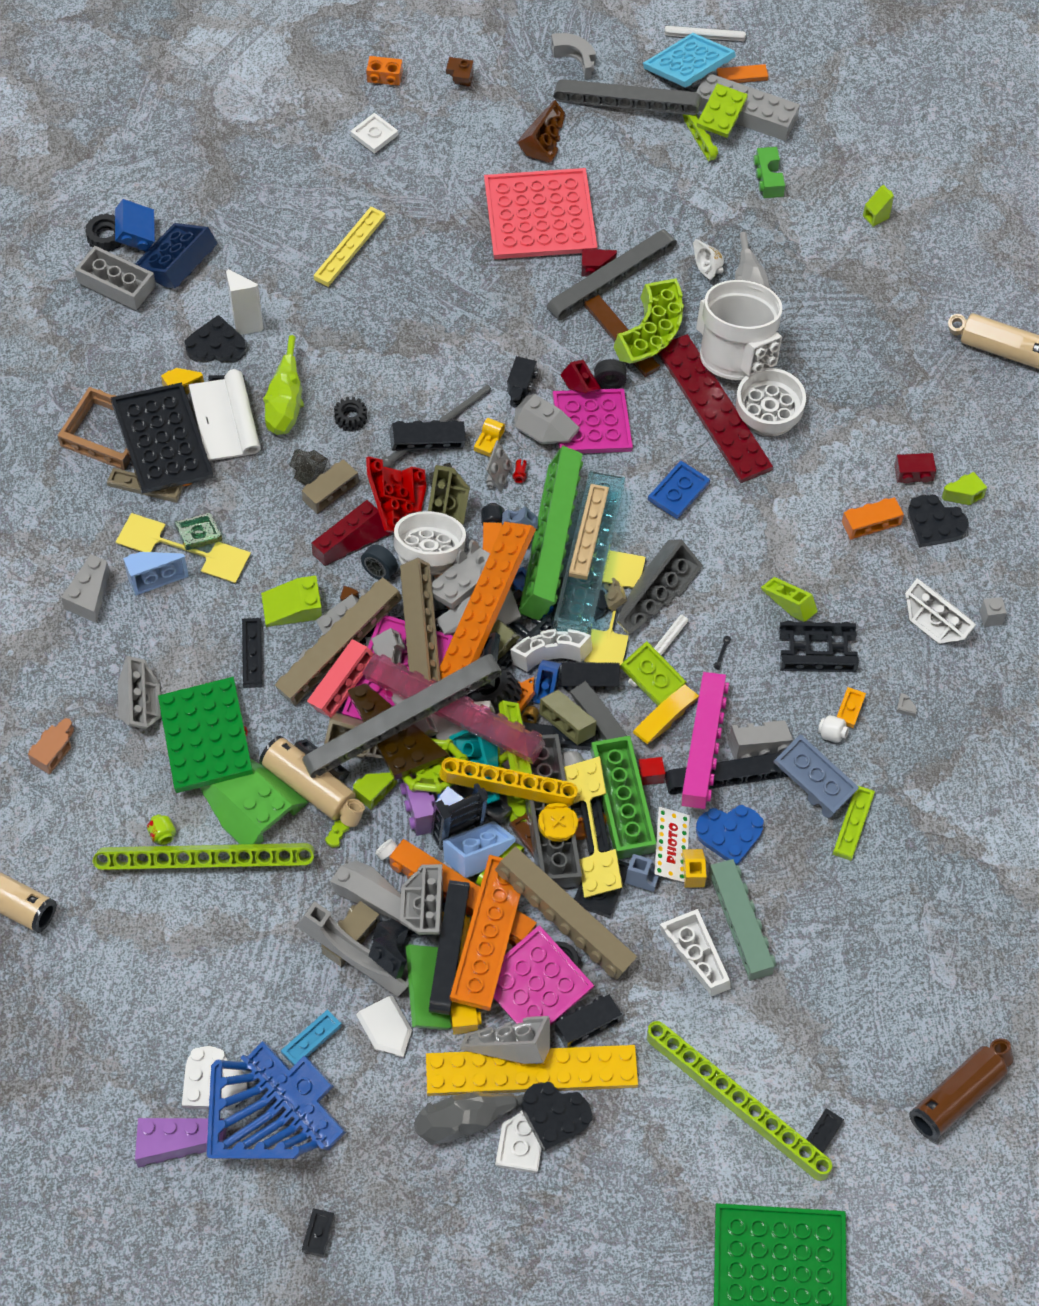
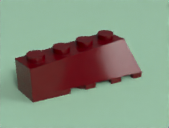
M366 500L311 542L312 555L324 566H327L346 557V554L352 551H359L363 546L369 543H376L380 538L393 535V533L384 530L378 509Z

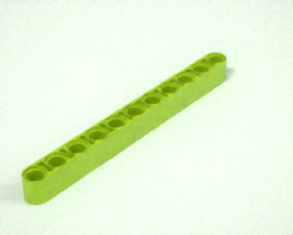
M309 843L103 847L97 850L92 861L93 865L101 870L294 866L310 864L313 861L315 850ZM284 850L288 851L290 853V857L286 859L282 858L280 856V852ZM302 850H307L310 852L311 856L308 858H303L300 855V852ZM245 851L249 853L250 858L242 859L239 853ZM267 851L270 857L263 859L259 853ZM205 852L209 855V859L202 860L199 854ZM226 852L230 858L223 860L219 853ZM186 853L189 859L186 861L181 860L179 854ZM125 854L128 857V861H120L118 855ZM146 854L149 860L141 861L138 855ZM159 854H167L169 860L162 861L159 858ZM98 855H105L108 861L101 862L98 859Z
M660 1021L650 1023L647 1031V1041L650 1045L815 1180L824 1181L828 1178L832 1169V1162L826 1155ZM659 1031L662 1035L654 1036L651 1032ZM674 1044L678 1048L672 1050L668 1047V1045ZM690 1057L694 1061L692 1063L685 1062L684 1058ZM706 1070L710 1075L703 1076L700 1071ZM724 1084L726 1089L721 1090L716 1085ZM739 1097L743 1100V1102L736 1103L734 1102L733 1098ZM752 1110L757 1111L759 1116L753 1117L749 1112ZM772 1124L776 1127V1129L769 1130L767 1129L766 1125ZM783 1138H790L793 1143L786 1144ZM805 1151L810 1157L803 1158L799 1152ZM823 1165L827 1171L821 1172L816 1166Z

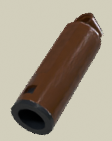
M999 1038L992 1041L990 1048L981 1046L909 1112L910 1120L915 1128L931 1141H936L1007 1075V1067L1014 1060L1010 1042L1004 1038Z

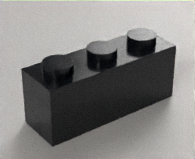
M561 662V686H565L567 690H572L585 681L593 690H596V686H603V690H615V686H619V662Z
M610 994L606 996L601 995L595 998L593 1003L578 1007L574 1013L559 1017L557 1022H555V1031L565 1048L575 1047L620 1023L622 1013Z

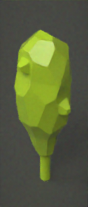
M289 335L287 353L283 356L269 383L268 391L263 397L266 428L276 435L288 434L296 423L299 409L304 407V402L301 399L302 386L296 370L295 356H293L296 339L294 335Z

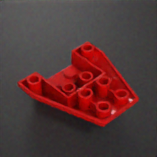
M368 456L366 457L367 477L384 530L394 533V528L401 518L412 513L421 512L426 491L425 469L411 466L402 471L384 467L382 459Z

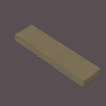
M116 468L112 469L107 480V486L142 494L135 473ZM183 485L143 493L142 495L177 503L183 490Z

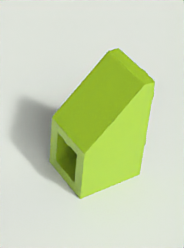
M882 185L874 193L864 207L863 217L872 227L890 217L894 195L885 185Z
M975 472L968 475L965 474L956 482H950L944 487L942 499L944 501L971 505L984 498L987 486Z

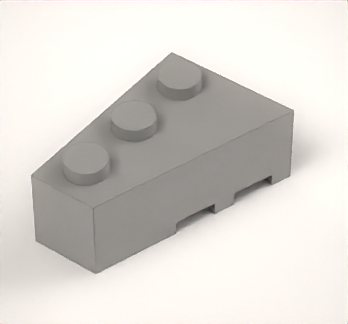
M785 720L764 722L763 726L755 727L753 723H750L744 728L731 725L728 745L733 758L741 759L783 752L793 742Z

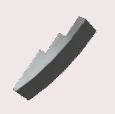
M586 681L569 691L576 704L596 720V730L602 740L627 736L612 713Z

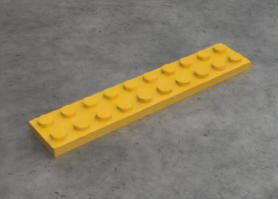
M635 1045L550 1048L544 1062L538 1064H523L473 1052L426 1053L427 1096L460 1095L468 1092L490 1094L525 1092L530 1086L540 1082H551L559 1091L638 1088Z

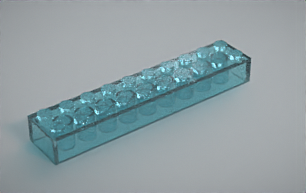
M589 471L554 617L553 629H556V631L568 632V629L592 635L624 494L625 477ZM595 484L609 487V492L588 579L584 580L569 577V570L590 485Z

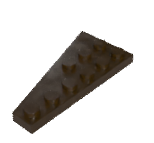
M366 683L348 690V695L363 723L393 707ZM414 724L376 745L394 780L443 762L444 759L449 757V754Z

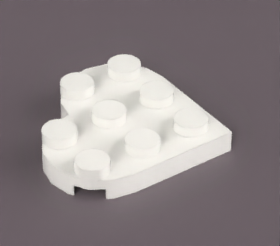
M205 1046L191 1051L185 1068L182 1108L209 1109L211 1065L218 1059L227 1061L223 1050L212 1046ZM223 1069L222 1077L243 1075L241 1070ZM247 1083L226 1085L222 1088L221 1098H227L247 1090ZM240 1102L225 1107L222 1110L235 1108V1105Z

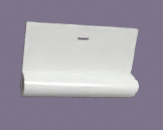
M236 369L229 370L223 380L189 384L200 436L209 461L252 455L261 450L241 371Z

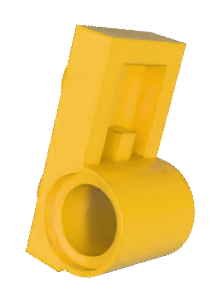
M487 418L483 424L482 433L474 445V451L491 457L496 440L500 441L505 432V424Z

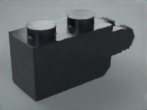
M516 356L507 380V392L511 397L510 404L512 407H517L522 402V399L528 396L529 393H532L534 388L533 380L537 379L539 374L537 361Z

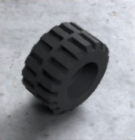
M503 666L500 667L501 675L495 679V687L468 694L471 702L490 701L495 710L494 719L500 716L498 705L500 702L517 703V701H520V695L522 694L521 685L510 671Z

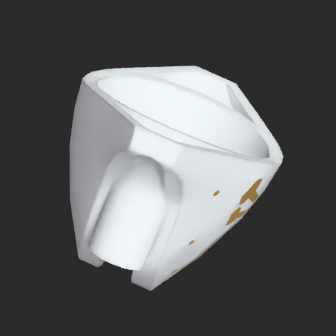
M696 239L693 242L696 264L700 272L709 280H712L715 274L723 273L724 258L716 248Z

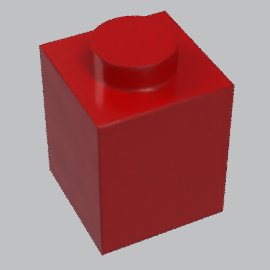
M662 757L639 759L638 770L642 786L664 783L665 770Z

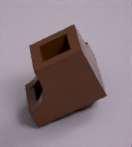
M449 57L446 74L453 77L454 84L471 86L474 75V60Z

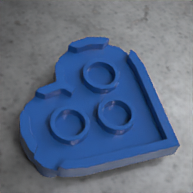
M738 805L728 813L711 808L703 813L696 822V834L698 840L705 847L726 861L734 859L735 865H739L759 840L763 831L764 820L755 810L744 805Z

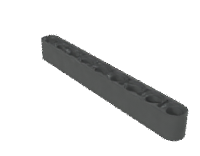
M566 79L558 80L553 94L555 100L565 103L686 115L697 114L702 100L701 95L696 92Z
M665 229L660 230L551 299L547 304V309L559 321L565 319L584 307V302L597 295L601 296L673 250L677 240Z

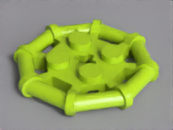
M432 739L447 753L450 751L455 756L454 758L468 761L467 755L463 754L453 744V740ZM442 762L435 764L432 768L427 767L412 773L413 776H416V779H412L409 775L401 778L409 786V790L413 792L419 790L441 794V791L445 790L447 786L451 787L454 785L444 781L441 782L439 772Z

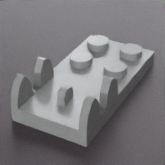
M470 540L468 554L466 555V552L460 549L457 554L456 563L432 582L433 598L451 609H454L473 593L490 553L481 549L474 540Z

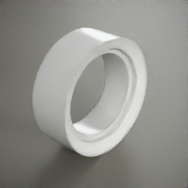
M389 839L377 849L375 854L383 860L392 854L397 844L392 839Z

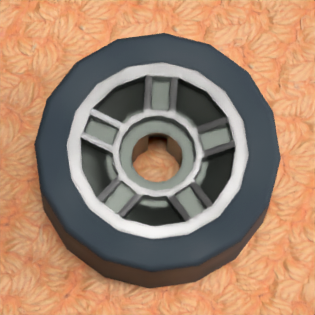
M371 545L361 556V564L364 569L378 580L382 577L386 580L389 579L398 568L395 556L381 545Z

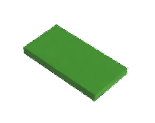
M409 944L406 946L412 1027L440 1030L451 1029L450 1015L429 1013L438 947Z

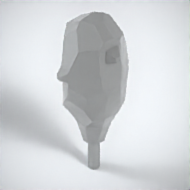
M741 232L742 250L740 252L739 266L735 271V280L755 282L770 289L765 269L749 249L747 233Z

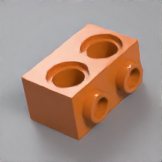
M369 56L366 70L367 82L400 86L403 72L402 59Z

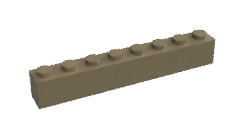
M415 558L400 565L411 696L440 681L430 564L420 558Z
M383 577L376 581L371 589L362 595L358 602L352 608H349L345 615L335 622L331 629L325 635H322L318 642L308 649L304 656L298 662H295L285 675L278 679L275 687L279 693L296 706L326 676L350 641L353 639L360 642L403 599L399 590Z
M516 846L495 868V871L498 872L502 879L509 882L516 892L522 894L533 907H536L543 913L547 920L553 922L562 934L567 935L578 948L586 952L593 962L598 963L615 980L637 958L630 949Z

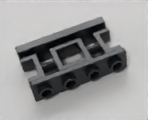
M811 621L780 622L778 630L779 639L789 640V650H781L780 671L857 672L859 665L858 652L848 651L847 642L855 641L856 623H831L828 621L822 623ZM794 635H804V641H794ZM832 636H842V642H832ZM809 640H827V651H810ZM794 649H804V655H794ZM833 650H842L843 656H833Z

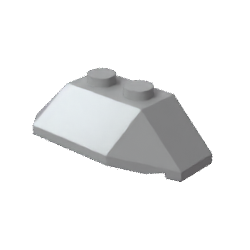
M536 394L526 396L515 408V428L541 444L569 443L580 430L579 426L561 409Z
M127 656L118 680L119 718L128 726L147 729L161 718L158 699L160 684L147 666L146 660Z
M442 864L421 865L418 871L401 886L400 923L419 935L440 934L443 917Z

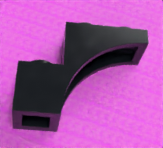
M390 919L377 924L368 956L392 977L398 979L402 977L407 960L402 956L398 948L403 946L408 928L399 921Z

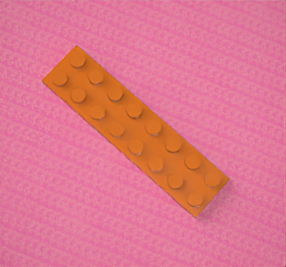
M493 855L488 857L450 994L452 1002L487 1011L491 1009L521 896L509 882L502 879L498 872L495 871V868L503 858Z

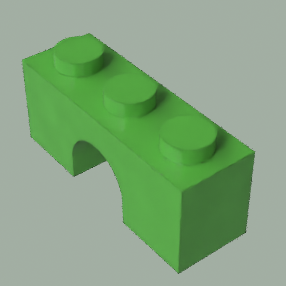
M777 147L757 148L756 155L753 156L754 166H757L756 178L760 180L759 192H762L763 198L784 197L785 182L783 173L772 172L778 171L780 158Z

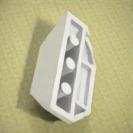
M918 578L905 593L910 621L939 644L965 640L976 626L967 615Z

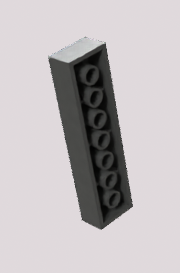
M558 734L525 736L532 774L566 781ZM525 799L535 864L561 888L579 887L582 873L575 834L570 839L562 842L551 841L545 838L539 830L538 817L548 803Z

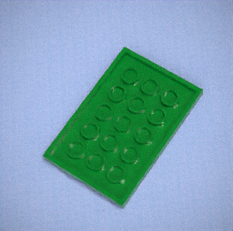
M234 677L158 695L176 793L254 774Z

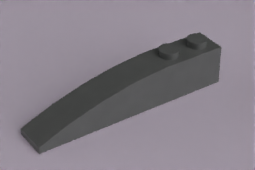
M682 539L668 540L630 592L627 602L622 607L617 619V623L627 634H631L644 624L646 619L654 616L664 605H668L675 596L682 594L703 567Z

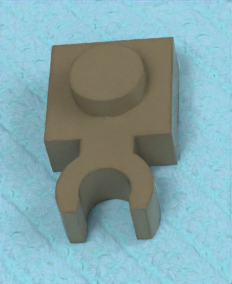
M613 577L611 586L607 583L604 584V588L608 591L604 596L608 608L612 611L627 602L624 588Z

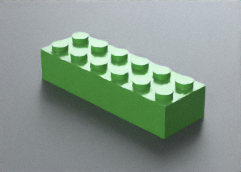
M624 736L592 742L590 751L592 758L600 757L606 788V794L601 795L613 850L616 849L618 860L632 857L633 854L640 856L655 853L656 839L631 737Z

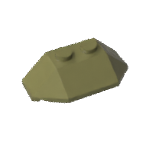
M435 465L428 511L449 515L463 525L470 487L455 468Z

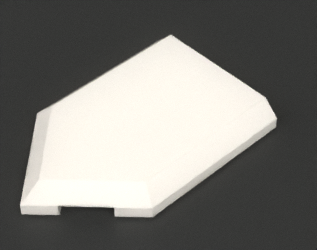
M388 996L356 1014L375 1050L385 1051L404 1058L412 1029L393 996Z
M521 1110L519 1114L502 1123L495 1165L500 1168L530 1173L538 1172L541 1147Z

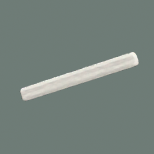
M665 26L664 32L666 36L686 37L691 33H695L706 39L745 41L746 36L744 31Z
M680 615L654 647L660 655L665 652L687 624L688 618ZM631 678L629 679L630 685L633 687L638 686Z

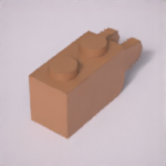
M70 718L61 720L56 727L51 725L48 730L42 733L41 739L29 749L28 757L31 764L48 774L55 769L71 749L69 738L74 732V727Z

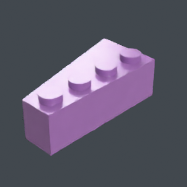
M409 775L412 779H416L415 775ZM402 780V783L399 785L401 794L406 795L407 800L404 801L406 812L411 814V818H408L411 830L415 829L416 836L431 833L435 803L434 795L428 791L416 790L413 792L409 790V786Z
M138 1118L135 1151L137 1167H144L146 1164L155 1162L156 1164L165 1162V1160L176 1157L183 1158L193 1153L207 1152L208 1118ZM226 1128L219 1134V1142L226 1139Z

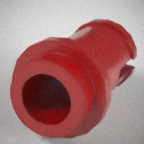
M518 459L515 462V472L512 474V478L516 483H523L527 479V462L523 460V465H521L522 459Z

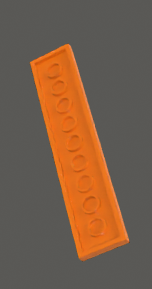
M511 522L503 523L440 664V680L479 659L536 531V528L532 525Z

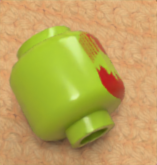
M158 814L153 816L147 824V831L151 840L160 845L169 844L176 835V829L169 816Z

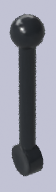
M724 636L723 638L724 644L717 662L714 663L715 669L721 668L720 663L727 644L731 642L730 636Z

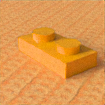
M847 687L837 717L844 719L846 726L854 728L866 693Z

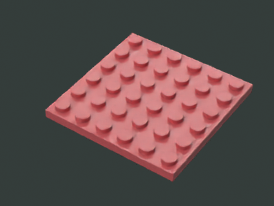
M586 168L484 175L494 259L582 253V249H597Z

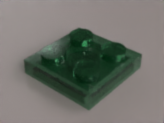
M210 512L175 521V528L186 551L222 541V535Z

